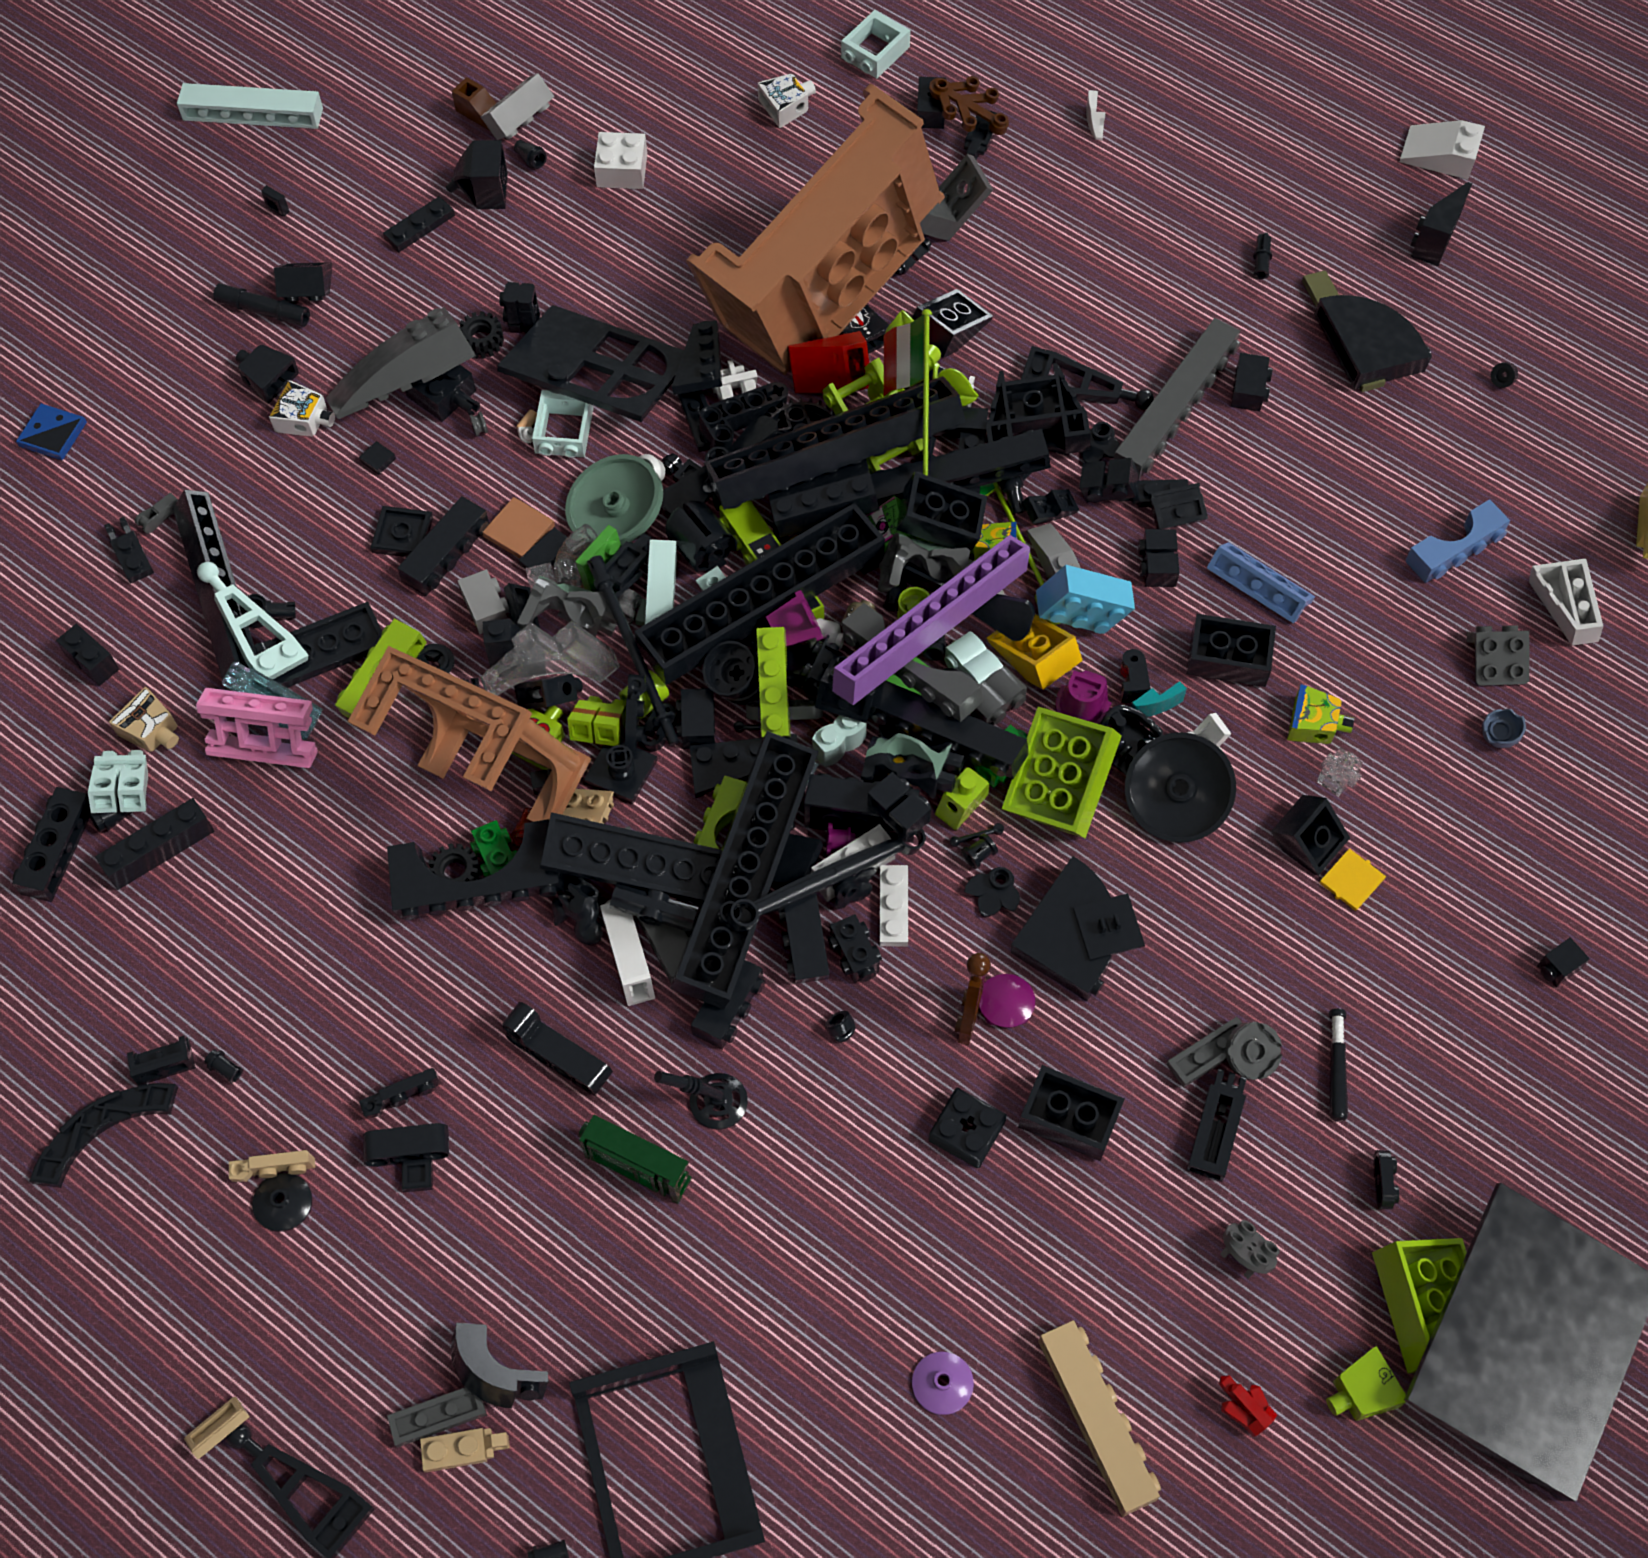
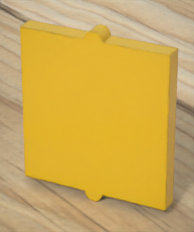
M1349 848L1319 883L1333 893L1335 899H1341L1353 910L1357 911L1384 881L1386 876L1370 864V860L1365 861Z

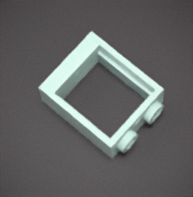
M874 10L841 41V58L877 79L910 47V30ZM871 33L889 43L877 56L859 46Z
M542 390L532 437L535 454L545 456L560 455L570 458L585 457L593 405L562 394L552 393L549 390ZM549 413L583 416L579 438L545 437Z

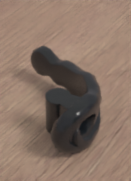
M1117 705L1110 708L1101 721V725L1108 726L1111 724L1115 731L1122 733L1125 730V718L1140 722L1156 738L1163 735V730L1142 711L1127 705Z

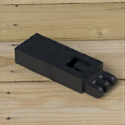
M1218 1068L1214 1085L1211 1084L1207 1091L1186 1171L1222 1182L1226 1175L1246 1098L1243 1091L1247 1077L1241 1076L1238 1086L1233 1085L1235 1073L1229 1072L1227 1082L1222 1081L1224 1070ZM1218 1102L1220 1104L1217 1114L1222 1116L1225 1115L1227 1105L1231 1106L1226 1124L1222 1123L1219 1119L1218 1121L1214 1120Z

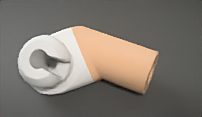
M529 410L516 427L519 438L524 443L533 442L534 430L532 426L535 424L537 416L534 410Z

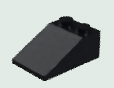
M1465 183L1430 207L1426 217L1421 216L1416 228L1420 233L1415 232L1410 245L1414 247L1411 257L1439 266L1462 213L1472 183Z
M955 289L917 306L912 317L913 320H916L922 316L924 309L931 310L932 315H929V344L935 345L940 350L941 357L945 358L964 346L992 320L993 315L960 290Z

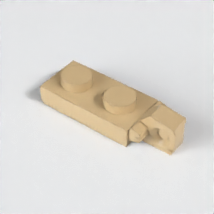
M307 1150L253 1156L247 1160L230 1161L229 1179L232 1182H247L251 1176L255 1177L256 1175L260 1178H273L277 1176L278 1172L288 1171V1174L291 1175L304 1174L306 1169L315 1168V1158Z
M480 1428L420 1439L424 1472L487 1462V1459L494 1458L493 1451L510 1448L507 1433L492 1434L491 1428Z

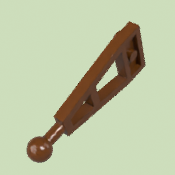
M982 953L971 955L966 964L971 977L968 989H965L961 1006H964L963 1016L958 1015L955 1032L959 1033L958 1043L965 1045L970 1044L984 989L985 975L991 967L989 958Z

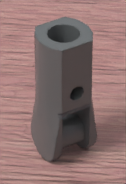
M169 493L155 505L139 513L135 518V523L138 526H143L145 533H152L163 521L174 514L173 508L178 499L172 493Z

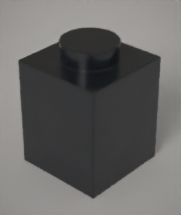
M1569 937L1547 953L1537 967L1546 980L1558 987L1580 971L1590 958Z

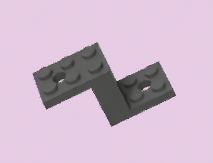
M967 154L939 186V191L944 194L945 198L940 204L937 203L920 222L923 234L950 241L993 191L992 186L974 156ZM967 184V191H966V193L964 194V192H965V188H964V187H965V185Z

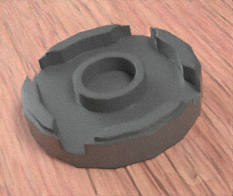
M1254 1021L1242 1023L1233 1029L1227 1039L1225 1049L1227 1062L1231 1069L1239 1076L1253 1080L1267 1078L1276 1071L1281 1062V1039L1276 1031L1267 1024Z

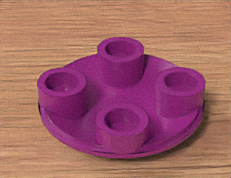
M999 974L991 977L984 983L979 1008L988 1024L1012 1028L1029 1021L1035 1008V995L1031 986L1021 977L1013 974Z

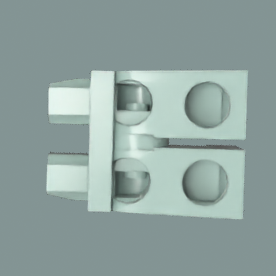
M131 750L128 755H117L114 751H103L101 756H95L88 788L91 813L117 812V796L120 812L146 811L148 769L146 755H143L142 750Z

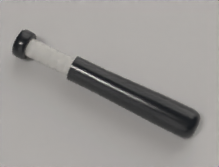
M1340 1008L1329 1011V1018L1333 1022V1041L1330 1044V1118L1336 1122H1343L1348 1118L1346 1044H1344L1343 1020L1346 1019L1347 1013L1344 1009Z

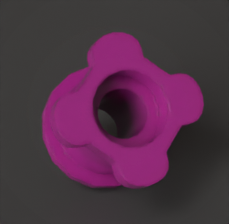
M828 823L826 856L831 855V850L838 851L856 840V834L851 833L850 827H847V829H833V823Z

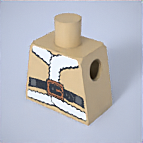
M144 687L109 721L119 737L149 752L154 751L160 744L167 749H171L179 740V737L173 733L178 726L174 718L147 687Z

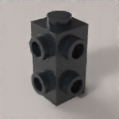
M856 914L831 924L830 936L827 937L832 951H838L841 957L839 964L844 975H850L853 983L860 980L866 982L873 979L879 973L880 961H882L879 949L876 945L871 946L868 940L870 933L865 922H859Z

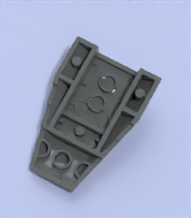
M445 307L441 309L436 308L431 310L423 319L409 322L406 328L381 343L360 360L329 393L326 400L337 419H340L368 407V401L375 398L383 401L389 398L388 394L401 388L402 392L411 389V383L422 379L423 383L428 382L476 355L458 324Z

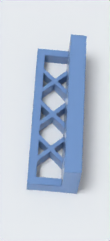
M1229 542L1218 547L1207 566L1208 570L1292 623L1298 620L1305 606L1311 604L1315 598L1311 593Z

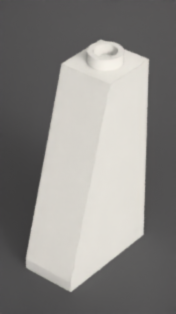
M608 900L605 904L600 905L627 1005L631 1006L655 999L651 976L633 916L609 908L611 900Z

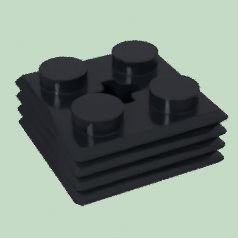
M955 1088L931 1129L928 1140L968 1164L980 1168L1003 1128L1007 1115L964 1090ZM970 1123L973 1125L972 1129H969L967 1132L962 1130V1124Z

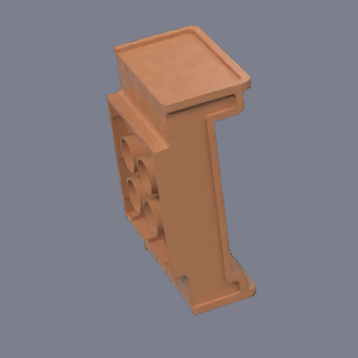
M869 84L863 90L865 100L858 108L863 122L740 257L736 256L722 244L712 243L700 256L692 253L686 260L718 322L729 333L783 375H786L791 366L788 346L838 336L925 240L920 222L937 203L940 204L945 198L944 194L939 191L921 129L924 124L923 119L873 84Z

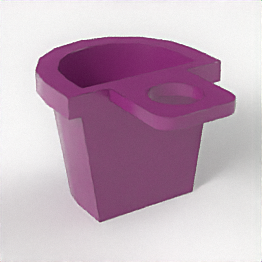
M801 590L795 592L796 597L766 616L770 627L785 628L787 648L817 639L819 642L824 639L816 618Z
M1074 670L1066 686L1061 685L1055 704L1056 712L1101 724L1103 716L1110 709L1112 703L1108 701L1106 678L1090 671L1078 672Z

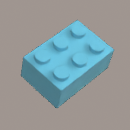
M1064 565L1036 590L1039 618L1047 619L1054 623L1071 625L1074 628L1091 630L1099 634L1108 632L1135 609L1131 581L1070 565Z

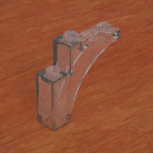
M573 621L560 629L553 637L533 623H529L512 638L514 648L506 653L502 659L489 668L480 678L484 690L498 696L521 682L550 674L581 675L601 683L620 666L612 648Z

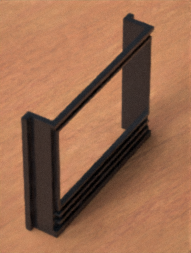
M714 1341L569 1382L572 1396L576 1402L610 1558H624L588 1399L682 1372L685 1375L725 1540L664 1558H715L766 1543Z

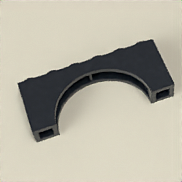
M549 819L524 823L523 840L513 859L498 872L474 881H452L434 874L430 871L424 860L422 849L415 842L387 846L392 911L404 920H413L419 918L421 914L442 915L446 913V910L456 908L459 911H467L473 909L474 905L497 906L504 900L512 899L513 901L520 902L528 900L529 896L551 897L556 895L558 891H564L562 873L539 869Z

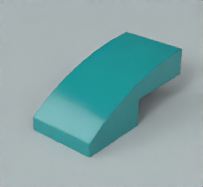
M1180 681L1161 695L1152 688L1132 702L1131 707L1142 711L1148 717L1160 714L1183 702L1187 688Z

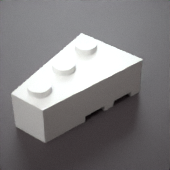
M1579 559L1532 566L1529 583L1570 644L1579 645L1599 642L1603 623L1587 560Z

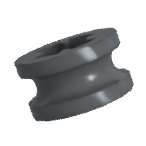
M478 412L477 416L469 415L476 437L479 436L480 432L488 433L482 412Z

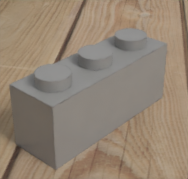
M539 73L519 84L485 112L481 118L497 140L504 137L508 140L518 133L516 128L521 124L526 126L534 119L532 116L537 111L541 113L550 106L548 102L555 96Z

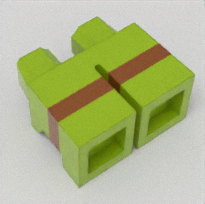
M589 696L587 700H578L567 719L570 740L593 743L595 740L596 744L620 745L621 732L625 728L626 702L615 699L611 704L603 703L602 699L596 696Z

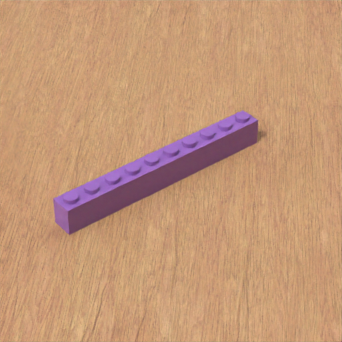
M1011 535L1007 536L834 667L832 691L852 705L856 704L1026 572L1030 547Z

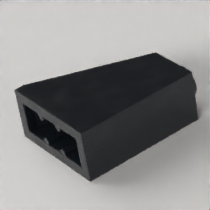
M511 619L482 622L484 646L493 680L546 673L544 649Z

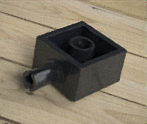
M461 365L428 382L423 383L422 379L411 383L412 388L405 391L406 396L441 422L458 407L467 412L468 415H475L471 409L477 413L480 408V403L470 397L476 392L472 373Z

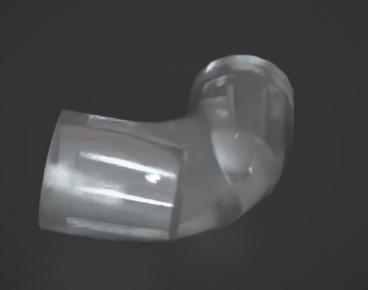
M584 524L576 529L564 540L557 551L554 561V577L557 584L564 583L581 587L582 580L575 561L598 537L591 526Z

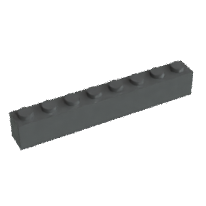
M1214 318L1116 450L1114 459L1132 458L1139 472L1138 481L1144 472L1146 474L1150 472L1154 465L1155 457L1163 454L1168 439H1173L1180 428L1179 424L1182 421H1187L1192 412V406L1200 403L1206 387L1211 388L1215 382L1216 373L1218 371L1222 372L1225 369L1230 354L1235 355L1241 344L1238 341L1241 330Z

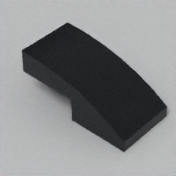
M1069 489L1051 490L1046 496H1028L1022 501L1032 524L1061 519L1080 511Z

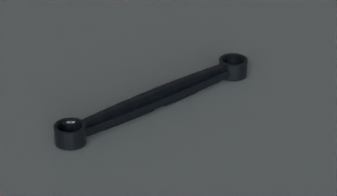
M923 829L915 834L918 839L917 846L907 845L902 837L896 834L895 838L823 867L754 902L748 899H739L733 903L727 913L728 924L738 932L748 931L756 923L758 917L822 891L899 852L906 855L917 853L926 841V834ZM738 907L747 909L752 915V921L747 924L739 922L735 918L733 911Z

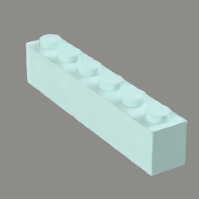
M183 83L177 101L181 117L185 121L318 129L323 111L319 92Z

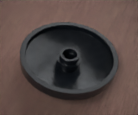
M1170 733L1153 739L1137 752L1126 774L1125 796L1131 814L1147 832L1157 838L1170 842H1191L1210 835L1225 822L1235 802L1236 778L1229 759L1213 742L1196 734Z

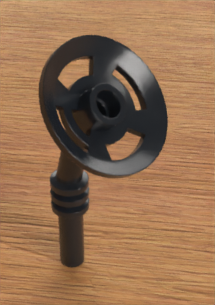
M662 1071L655 1073V1082L676 1087L681 1092L691 1094V1112L694 1118L707 1128L714 1130L730 1128L737 1124L746 1112L748 1105L747 1092L743 1084L729 1074L714 1073L700 1079L694 1076H678ZM713 1080H725V1081H728L727 1084L722 1083V1082H716V1083H712V1084H710V1085L708 1084V1082L713 1081ZM736 1089L740 1094L738 1109L732 1106V1091ZM698 1094L704 1096L706 1107L702 1110H699L697 1106ZM710 1115L715 1117L729 1115V1118L725 1120L709 1119Z

